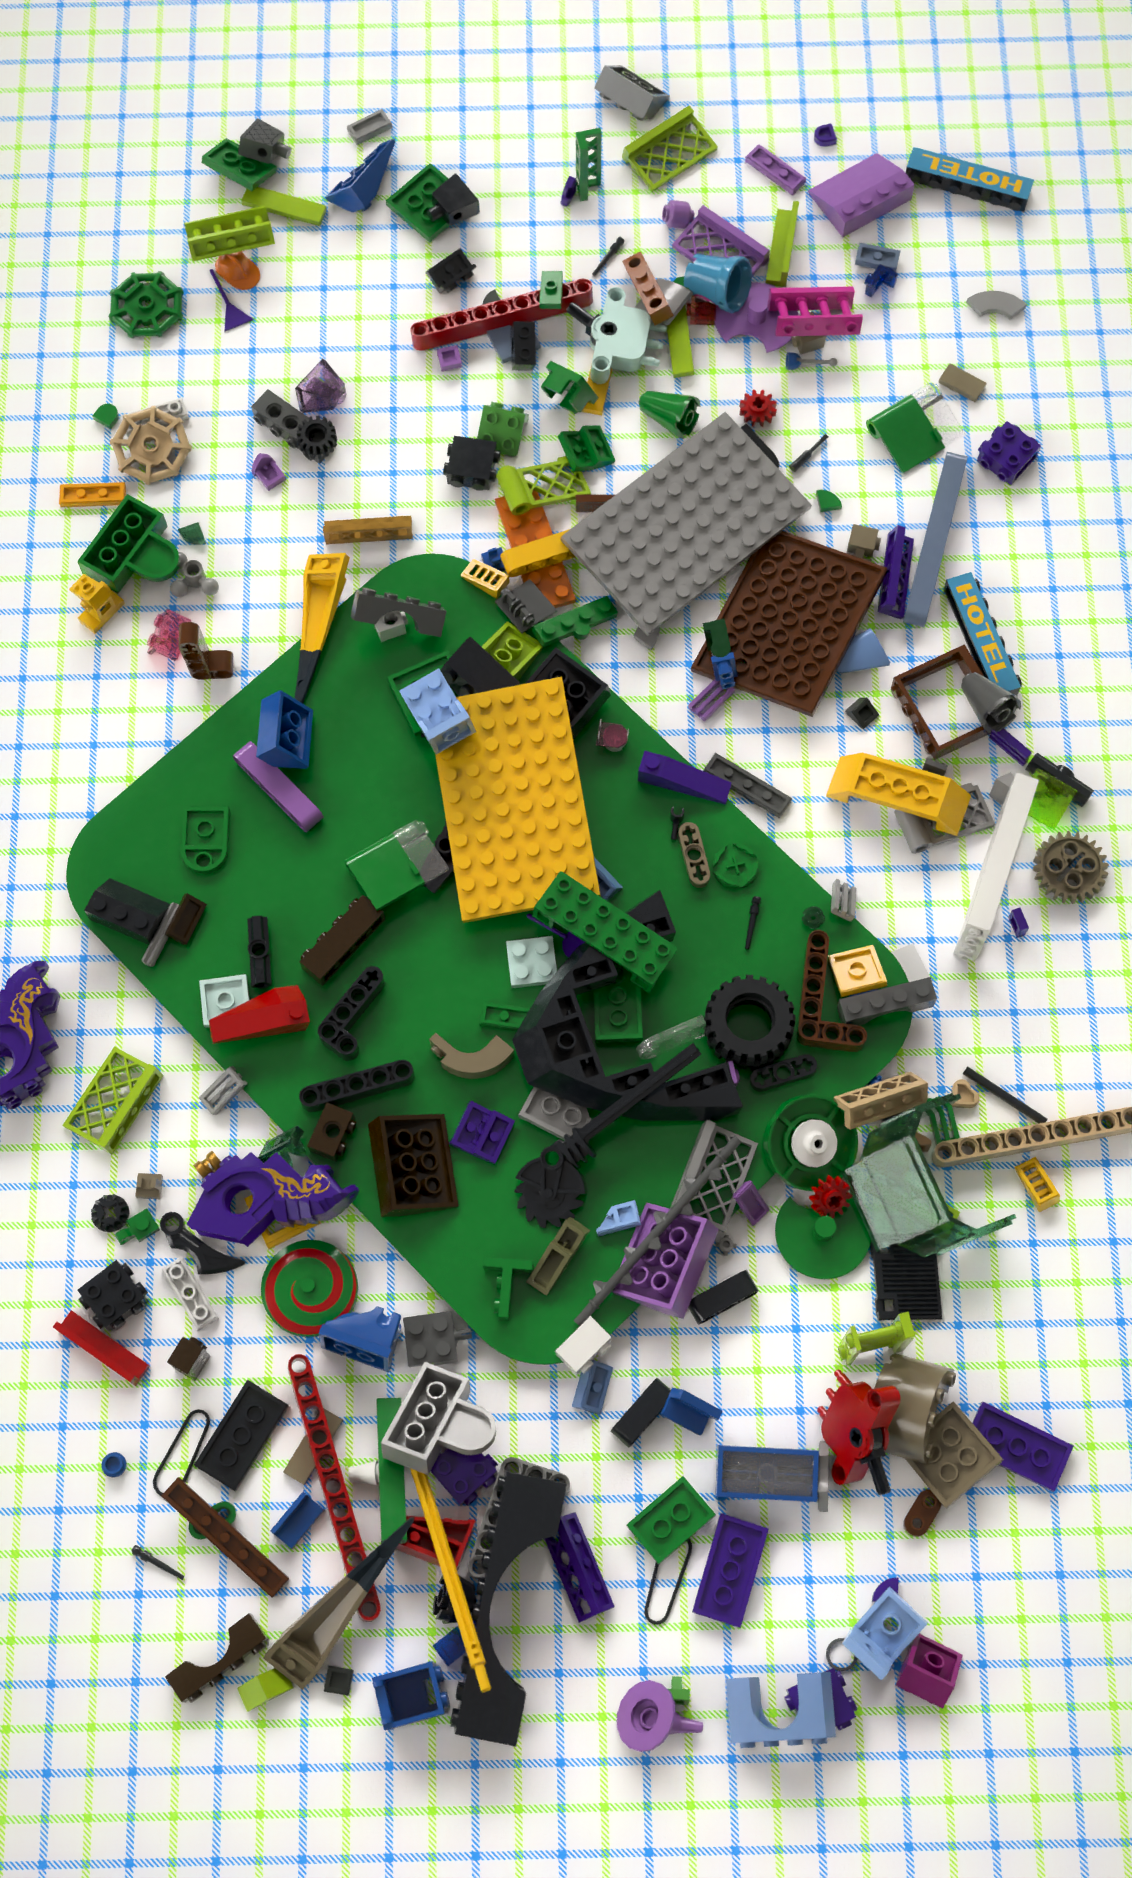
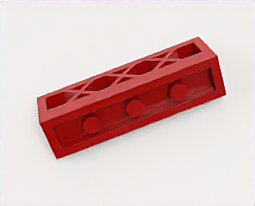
M72 1310L61 1324L56 1321L53 1325L55 1330L134 1386L138 1384L150 1367L149 1364Z

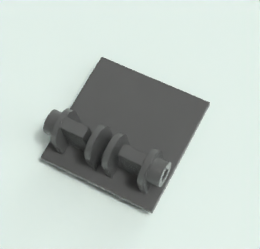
M530 579L513 590L504 588L501 591L502 597L495 601L497 606L521 633H524L532 628L533 625L538 624L557 612L556 608Z

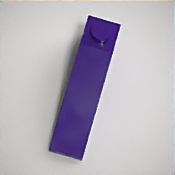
M645 750L638 770L639 782L725 805L732 782L670 757Z

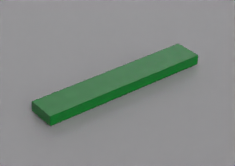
M401 1398L376 1399L381 1543L406 1522L404 1466L383 1458L381 1441L401 1406ZM407 1532L400 1543L407 1542Z

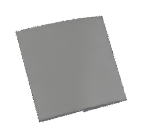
M657 278L656 281L674 315L661 324L669 325L693 293L677 283ZM642 300L634 307L647 312Z

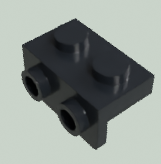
M459 248L425 273L439 294L445 290L449 293L458 286L456 282L461 279L465 282L474 275L472 271L477 266L475 263L471 265L461 248Z

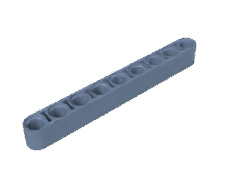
M946 452L903 623L925 627L968 456Z

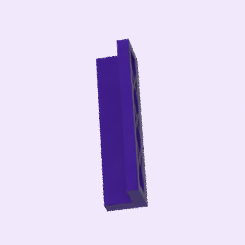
M897 525L887 535L883 566L888 568V572L881 584L877 610L879 613L897 619L904 618L914 543L913 538L905 536L906 527ZM904 543H905V544H907V545H906V551H905L904 553H902V552H903V545H904ZM901 563L904 567L902 572H900ZM898 583L901 585V591L897 592ZM896 603L898 604V611L893 610Z
M576 1512L561 1516L558 1528V1541L553 1537L545 1538V1542L577 1620L581 1623L615 1606ZM562 1551L566 1552L569 1557L568 1565L563 1563L561 1558ZM572 1575L576 1576L579 1581L578 1589L572 1585ZM582 1599L587 1601L591 1612L584 1614L581 1606Z

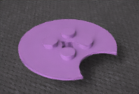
M752 282L744 305L735 313L726 312L716 305L714 323L721 338L727 343L734 336L751 335L758 338L764 344L766 353L785 346L791 340V336L776 337L777 320L780 314L779 311H769L767 306L770 288L778 287L767 283ZM798 310L788 311L789 316L799 315Z

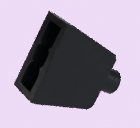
M455 173L432 193L433 207L427 210V215L432 222L442 217L448 225H454L479 214L480 206L479 199Z

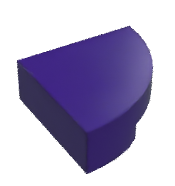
M568 177L562 192L561 205L569 206L577 192L576 178Z
M890 1578L880 1583L873 1592L871 1602H876L889 1586L898 1594L899 1578Z

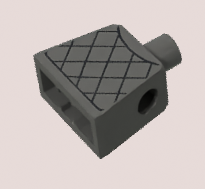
M257 118L240 136L238 154L270 164L277 156L288 159L292 148L284 145V132Z

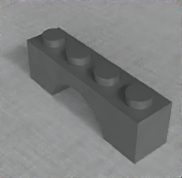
M363 588L362 591L356 590L351 618L355 621L376 624L386 613L402 611L411 615L415 629L419 633L441 637L447 611L438 602L428 601V604L419 603L420 599L414 597H406V600L399 599L397 594L385 592L384 595L376 594V590Z
M931 977L839 999L837 1011L841 1023L859 1026L868 1023L874 1018L892 1012L909 1011L912 1013L932 1008L937 1001V996Z

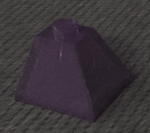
M323 358L295 387L299 410L302 413L333 410L338 404L340 405L344 402L347 395L345 383Z

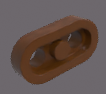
M930 1489L919 1493L903 1520L905 1532L912 1537L924 1535L941 1509L942 1503ZM927 1497L933 1499L934 1505L932 1507L926 1505L925 1500ZM914 1519L920 1520V1528L913 1526L912 1522Z

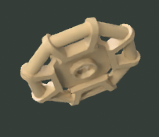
M151 406V408L129 415L125 414L113 439H110V445L113 447L119 465L118 470L121 473H127L145 482V485H151L153 482L172 476L177 477L185 458L192 451V446L189 444L183 427V420L157 409L156 406ZM150 417V421L146 422L147 424L145 425L135 424L136 421ZM158 418L170 425L164 427L156 423L155 420ZM129 426H131L133 430L129 438L123 439ZM173 430H176L180 443H173L170 436ZM154 440L156 447L151 448V450L147 449L145 443ZM122 446L129 447L131 457L127 460ZM173 450H180L175 461L171 464L168 459ZM134 462H137L145 466L146 473L132 467L131 465ZM165 464L168 468L151 474L153 467L156 468Z

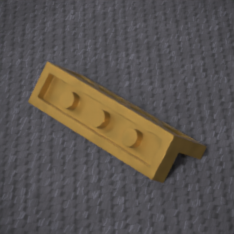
M409 515L324 521L323 534L325 543L328 545L413 539L412 517Z

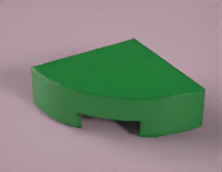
M816 490L820 513L842 509V503L834 493L827 490Z

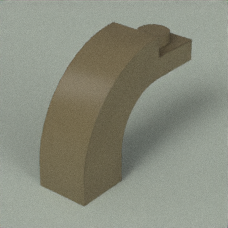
M437 1033L429 1039L432 1046L431 1051L439 1058L444 1057L441 1060L442 1068L461 1078L478 1079L491 1076L503 1069L515 1057L514 1049L497 1035L485 1048L474 1053H463L456 1050Z

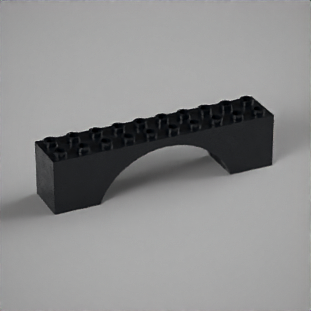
M508 1471L504 1472V1476L499 1475L496 1490L500 1491L499 1501H494L491 1516L495 1517L494 1527L489 1526L486 1538L487 1543H490L489 1552H484L481 1563L482 1569H485L484 1578L479 1577L476 1588L477 1595H480L479 1603H474L471 1614L472 1620L475 1621V1630L486 1661L484 1666L491 1690L481 1692L475 1670L471 1668L468 1656L463 1655L460 1671L461 1674H464L463 1682L458 1681L455 1694L459 1704L458 1708L452 1709L450 1727H454L455 1735L517 1746L527 1693L524 1687L518 1684L506 1672L496 1656L490 1634L491 1603L497 1584L510 1563L536 1542L557 1536L566 1483Z

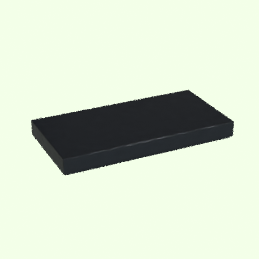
M247 1380L193 1466L236 1492L289 1408V1405Z

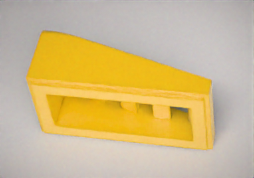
M472 559L461 574V578L498 599L501 591L510 583L507 574L475 559ZM474 567L478 568L473 576L469 574ZM483 571V576L480 579L477 578L479 574ZM488 575L491 576L488 582H485V579L488 577ZM496 579L497 583L495 585H492V583Z
M1036 1157L1014 1167L1039 1212L1060 1202L1059 1192ZM1033 1168L1037 1170L1027 1176L1024 1174ZM1040 1176L1041 1179L1030 1183L1031 1180ZM1043 1185L1046 1187L1038 1192L1035 1191V1189Z

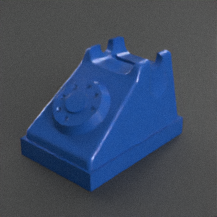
M376 1306L369 1312H352L341 1315L334 1320H329L322 1324L319 1331L320 1346L322 1349L344 1356L346 1353V1357L389 1373L402 1328L400 1324L401 1315L393 1312L392 1315L386 1316L383 1313L384 1308Z

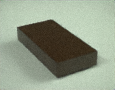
M188 893L184 894L165 935L182 945H187L207 904Z

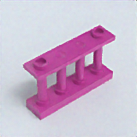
M854 287L770 288L768 310L779 311L780 314L777 320L776 337L860 335L863 315L852 314L850 310L852 309L855 294ZM800 310L801 315L789 316L788 311ZM809 310H821L822 315H810ZM830 310H842L843 315H831Z

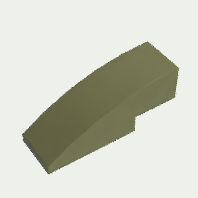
M571 1217L566 1219L556 1237L550 1242L527 1283L547 1296L573 1259L590 1230Z

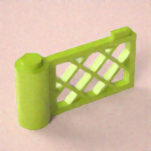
M566 456L558 457L557 461L519 469L506 465L501 467L496 474L498 483L513 515L524 514L532 508L576 500V495H591V491L582 471L571 475L562 470L563 467L570 466ZM550 470L556 473V476L553 480L542 473ZM530 474L537 479L532 483L526 480L524 475ZM559 475L570 481L568 486L556 481ZM539 479L550 484L548 491L537 486ZM572 482L581 486L583 491L577 492L571 489ZM554 486L564 491V494L557 496L550 491ZM534 490L545 497L535 501L532 492Z

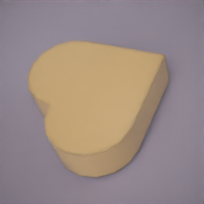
M960 1079L955 1081L951 1090L952 1107H976L980 1099L978 1092L971 1089L969 1082Z

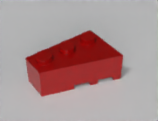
M414 1516V1521L407 1531V1542L399 1543L396 1550L440 1567L425 1517ZM444 1518L441 1521L458 1572L475 1530L476 1520Z

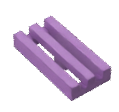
M714 679L688 704V708L705 722L735 693V688H726L727 692L703 714L701 711L724 690L721 687V683ZM719 684L720 686L698 708H696V706Z

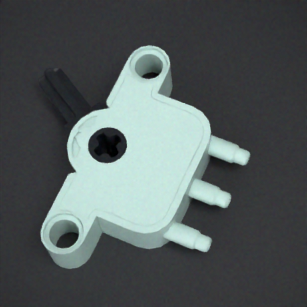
M612 287L607 291L602 315L598 313L593 317L576 303H570L566 310L568 314L586 326L585 333L590 336V345L594 350L590 378L597 384H603L608 381L611 368L634 372L640 369L642 364L648 366L660 365V360L644 356L646 347L663 349V342L648 339L649 330L666 332L667 325L660 323L655 326L646 311L624 306L626 293L620 287Z

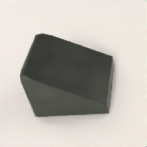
M867 697L859 698L845 710L846 714L861 729L867 727L879 716Z

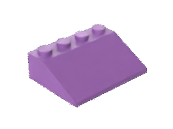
M875 153L809 189L808 193L843 238L912 200L915 184L903 169L880 154Z
M646 1202L640 1216L641 1225L636 1226L628 1247L637 1248L657 1225L653 1215L655 1211L668 1213L670 1209ZM679 1214L659 1237L662 1248L660 1250L648 1249L629 1271L633 1283L631 1285L619 1283L612 1293L661 1313L684 1319L719 1229L706 1218ZM625 1256L623 1258L621 1265L626 1261Z

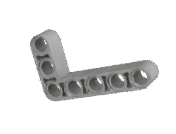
M515 1457L506 1458L502 1462L468 1563L469 1572L474 1578H484V1573H474L473 1565L476 1561L482 1560L484 1552H489V1549L482 1548L481 1540L487 1536L489 1526L494 1527L489 1522V1516L492 1513L494 1501H499L496 1488L499 1475L504 1476L506 1466L510 1463L516 1464L519 1467L518 1474L529 1476L531 1472L538 1471L542 1474L543 1479L553 1481L556 1479L564 1480L567 1484L565 1496L570 1491V1481L566 1475Z

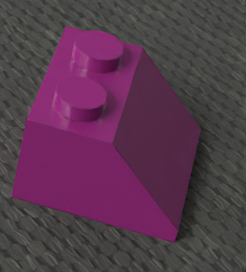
M919 1633L911 1642L895 1686L943 1709L955 1688L963 1654Z

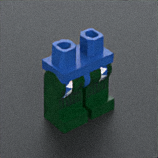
M725 618L702 623L708 651L711 650L712 653L711 660L715 680L721 682L722 689L734 687V677H738L734 654L731 652Z

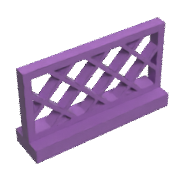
M704 205L698 210V215L672 244L674 250L692 262H695L697 259L693 258L697 252L709 251V255L712 256V250L724 249V256L727 257L726 249L736 248L739 250V255L736 256H743L756 262L752 267V277L761 266L764 267L769 262L770 250ZM699 223L706 228V233L694 234V228ZM710 237H720L723 244L711 245ZM707 238L708 246L696 247L695 239ZM692 240L693 248H683L680 244L683 241Z

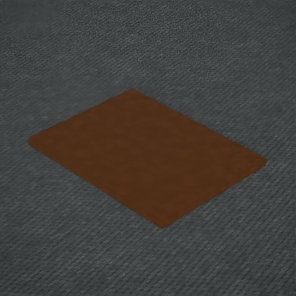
M780 532L750 556L717 620L725 618L731 652H733L738 677H734L735 686L733 688L813 717L888 572V568L788 532ZM706 640L691 666V672L714 680L715 675L711 660L712 653L711 650L708 651Z

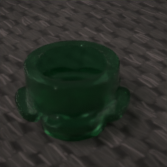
M809 907L803 912L802 922L811 929L819 928L825 921V916L818 907Z

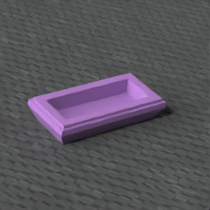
M752 1181L745 1182L733 1194L734 1199L752 1226L770 1210Z

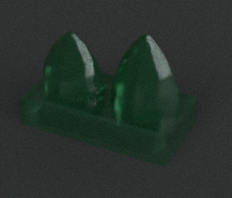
M297 1125L266 1141L258 1158L264 1163L277 1152L293 1168V1162L289 1153L300 1157L306 1156L305 1147L300 1140L304 1131Z

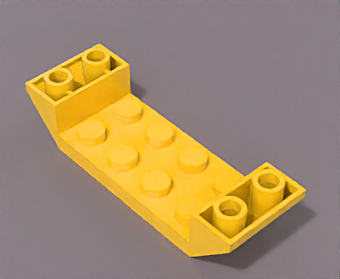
M863 752L840 756L826 794L828 798L848 803L850 796L930 819L936 821L935 830L958 836L971 799V794L951 778Z

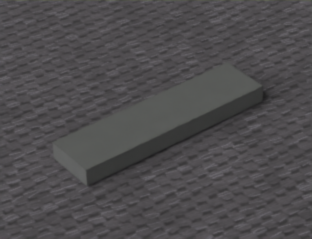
M716 752L703 770L732 782L731 790L779 819L792 802L790 796Z

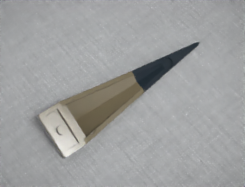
M414 1516L410 1517L290 1625L265 1653L263 1659L303 1690L321 1669L368 1591L412 1525Z

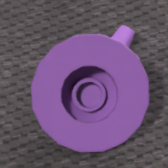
M651 1680L638 1682L631 1687L622 1698L617 1711V1730L621 1740L628 1748L639 1752L654 1750L672 1734L702 1733L703 1722L683 1717L675 1712V1702L671 1692L663 1684Z

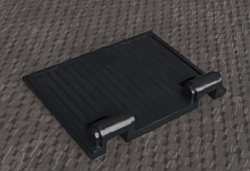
M871 1233L870 1248L871 1258H873L876 1291L875 1311L878 1320H895L898 1314L909 1312L911 1320H942L935 1233ZM881 1242H888L889 1253L880 1252ZM885 1300H893L894 1311H885Z

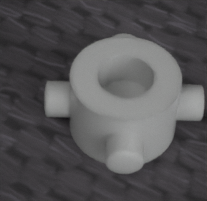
M724 1235V1238L720 1242H716L715 1246L719 1247L724 1256H728V1253L733 1248H736L737 1244L733 1243L729 1235Z

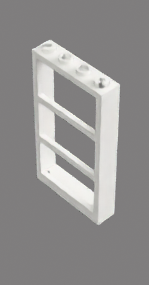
M1016 773L1001 806L953 952L963 960L976 961L990 933L1039 782L1038 779Z

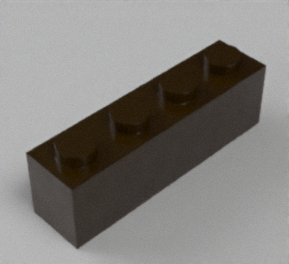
M364 895L359 899H354L348 907L349 910L343 916L339 915L334 920L333 927L328 932H323L318 937L317 944L312 949H307L300 958L299 962L302 969L322 986L385 921L384 912L382 910L376 911L371 901Z

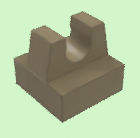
M138 1173L135 1197L161 1200L163 1175Z

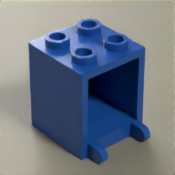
M433 1661L372 1678L381 1723L386 1731L447 1714L446 1708L451 1707L448 1693L446 1691L442 1692L440 1682H444L442 1668L439 1665L436 1666ZM430 1677L437 1702L429 1705L424 1679Z

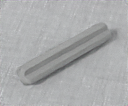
M170 904L142 958V962L150 967L155 965L169 938L165 935V932L179 904Z

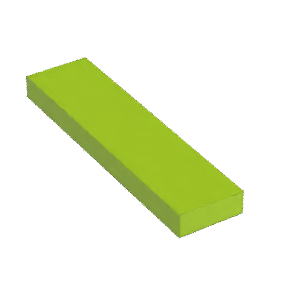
M257 187L253 191L246 189L241 200L244 206L256 208L266 205L267 212L316 226L321 225L327 211L326 205L262 187Z
M684 305L672 322L667 325L673 378L695 375L686 305Z

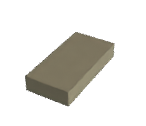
M949 363L938 383L973 402L977 401L987 385L985 381Z

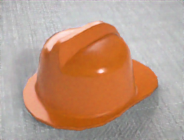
M242 251L221 255L215 262V270L218 275L236 289H251L260 280L259 268Z

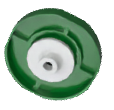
M810 1094L796 1096L782 1103L768 1121L763 1138L764 1155L771 1171L788 1186L813 1192L812 1187L818 1188L820 1186L818 1184L819 1179L826 1182L828 1175L833 1179L837 1176L843 1179L854 1164L858 1152L857 1129L850 1130L844 1126L845 1111L839 1108L833 1099Z

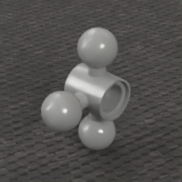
M178 552L180 556L179 569H183L185 578L171 583L170 591L175 597L185 596L188 591V585L194 588L201 586L204 594L208 596L215 595L219 590L218 582L213 578L206 579L203 566L199 561H188L184 553ZM193 572H199L197 575H190Z

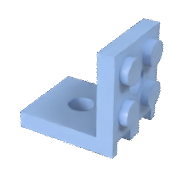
M889 1586L851 1628L842 1644L882 1681L889 1673L895 1659L924 1629L928 1622ZM886 1618H895L898 1621V1628L894 1631L888 1630L884 1624Z

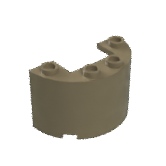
M894 1353L889 1359L892 1360L891 1363H885L874 1387L875 1389L890 1385L895 1386L901 1398L900 1405L888 1427L889 1443L885 1453L927 1464L928 1458H932L935 1450V1444H933L929 1432L931 1428L935 1427L937 1422L936 1409L938 1404L943 1402L944 1394H948L949 1388L954 1386L956 1373L952 1368Z

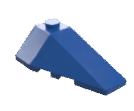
M390 139L379 144L363 159L364 163L349 172L351 175L349 178L335 185L325 199L352 213L359 210L362 212L367 210L372 205L371 201L377 195L396 141Z

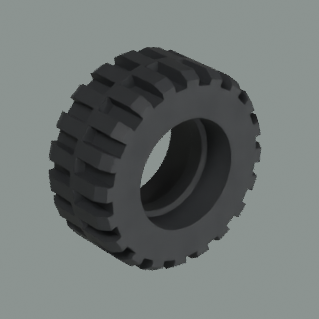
M746 975V978L742 980L740 976L732 978L731 983L725 981L720 985L719 990H715L712 993L711 999L706 1006L704 1035L708 1038V1046L710 1049L714 1048L715 1055L719 1059L723 1057L726 1059V1063L733 1061V1063L738 1064V1069L745 1070L746 1066H752V1070L760 1068L762 1064L765 1066L771 1065L774 1059L778 1060L783 1055L784 1050H787L795 1029L796 1016L793 1014V1003L791 1001L788 1002L789 995L785 990L780 992L778 990L779 985L774 981L771 985L766 983L767 978L760 976L759 980L753 979V975ZM751 1004L758 1006L769 1015L772 1022L771 1030L762 1039L754 1041L743 1040L735 1036L728 1028L727 1017L729 1012L740 1005Z

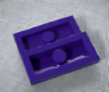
M469 1101L449 1144L475 1157L495 1164L515 1120L495 1110L491 1111L473 1101Z

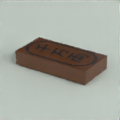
M616 494L576 495V512H594Z

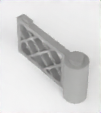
M972 783L961 785L969 794L974 792L977 803L975 806L970 803L968 804L967 808L973 812L970 819L964 817L963 822L967 825L964 830L959 831L958 836L945 833L944 836L935 838L932 829L936 825V821L899 810L894 811L912 854L923 852L932 846L995 826V822L978 785L973 786ZM975 812L983 815L987 823L979 824L972 821Z

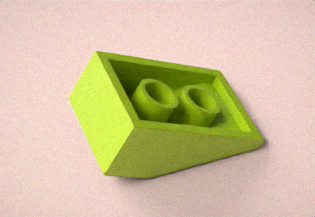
M508 621L482 646L518 681L543 649L539 641L525 632L521 633Z

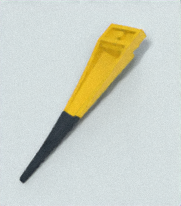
M346 553L309 554L303 574L302 635L294 698L301 703H304L347 580L345 574L350 557Z

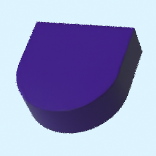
M832 123L820 125L815 129L814 141L817 145L827 147L837 144Z

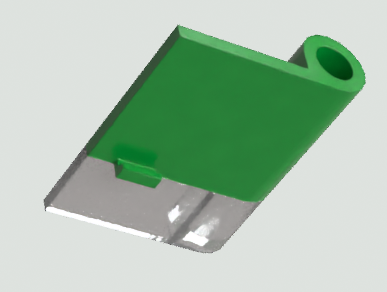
M933 382L927 383L866 421V426L871 436L875 439L881 438L902 474L966 436V433L944 399L940 386Z
M414 820L344 860L348 871L354 880L358 881L376 911L381 910L449 870V867L427 836L429 831L423 822L419 823L417 820Z

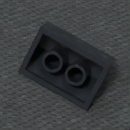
M471 637L458 648L440 670L450 688L459 696L520 684L514 676Z
M109 878L94 891L84 911L90 920L149 945L170 904Z

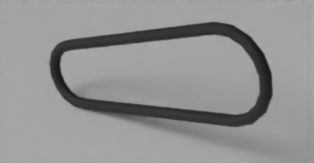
M197 1409L189 1413L153 1478V1488L158 1495L161 1496L163 1494L159 1491L156 1483L160 1471L191 1416L195 1413H202L205 1415L207 1422L184 1475L183 1481L186 1482L210 1425V1417L204 1410Z
M691 1539L687 1541L689 1545L688 1553L666 1614L659 1621L652 1620L648 1615V1608L659 1567L657 1562L655 1563L644 1609L645 1618L652 1624H663L670 1614L692 1553Z

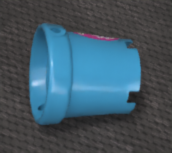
M700 253L695 254L693 258L697 259L694 263H688L684 274V287L692 291L693 295L691 297L715 304L720 309L729 313L738 312L744 305L751 288L752 267L749 260L743 256L727 258Z

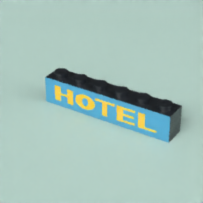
M917 147L912 149L905 172L913 183L930 186L933 189H941L952 194L963 195L974 200H981L992 205H999L1021 212L1025 211L1034 179Z
M972 572L946 579L943 590L971 656L983 676L1018 696L1022 687L1020 676L1015 674L1013 670V660L1004 649L1005 642L1003 637L998 635L995 618L991 617L988 612V602L985 597L982 598L978 579H974Z

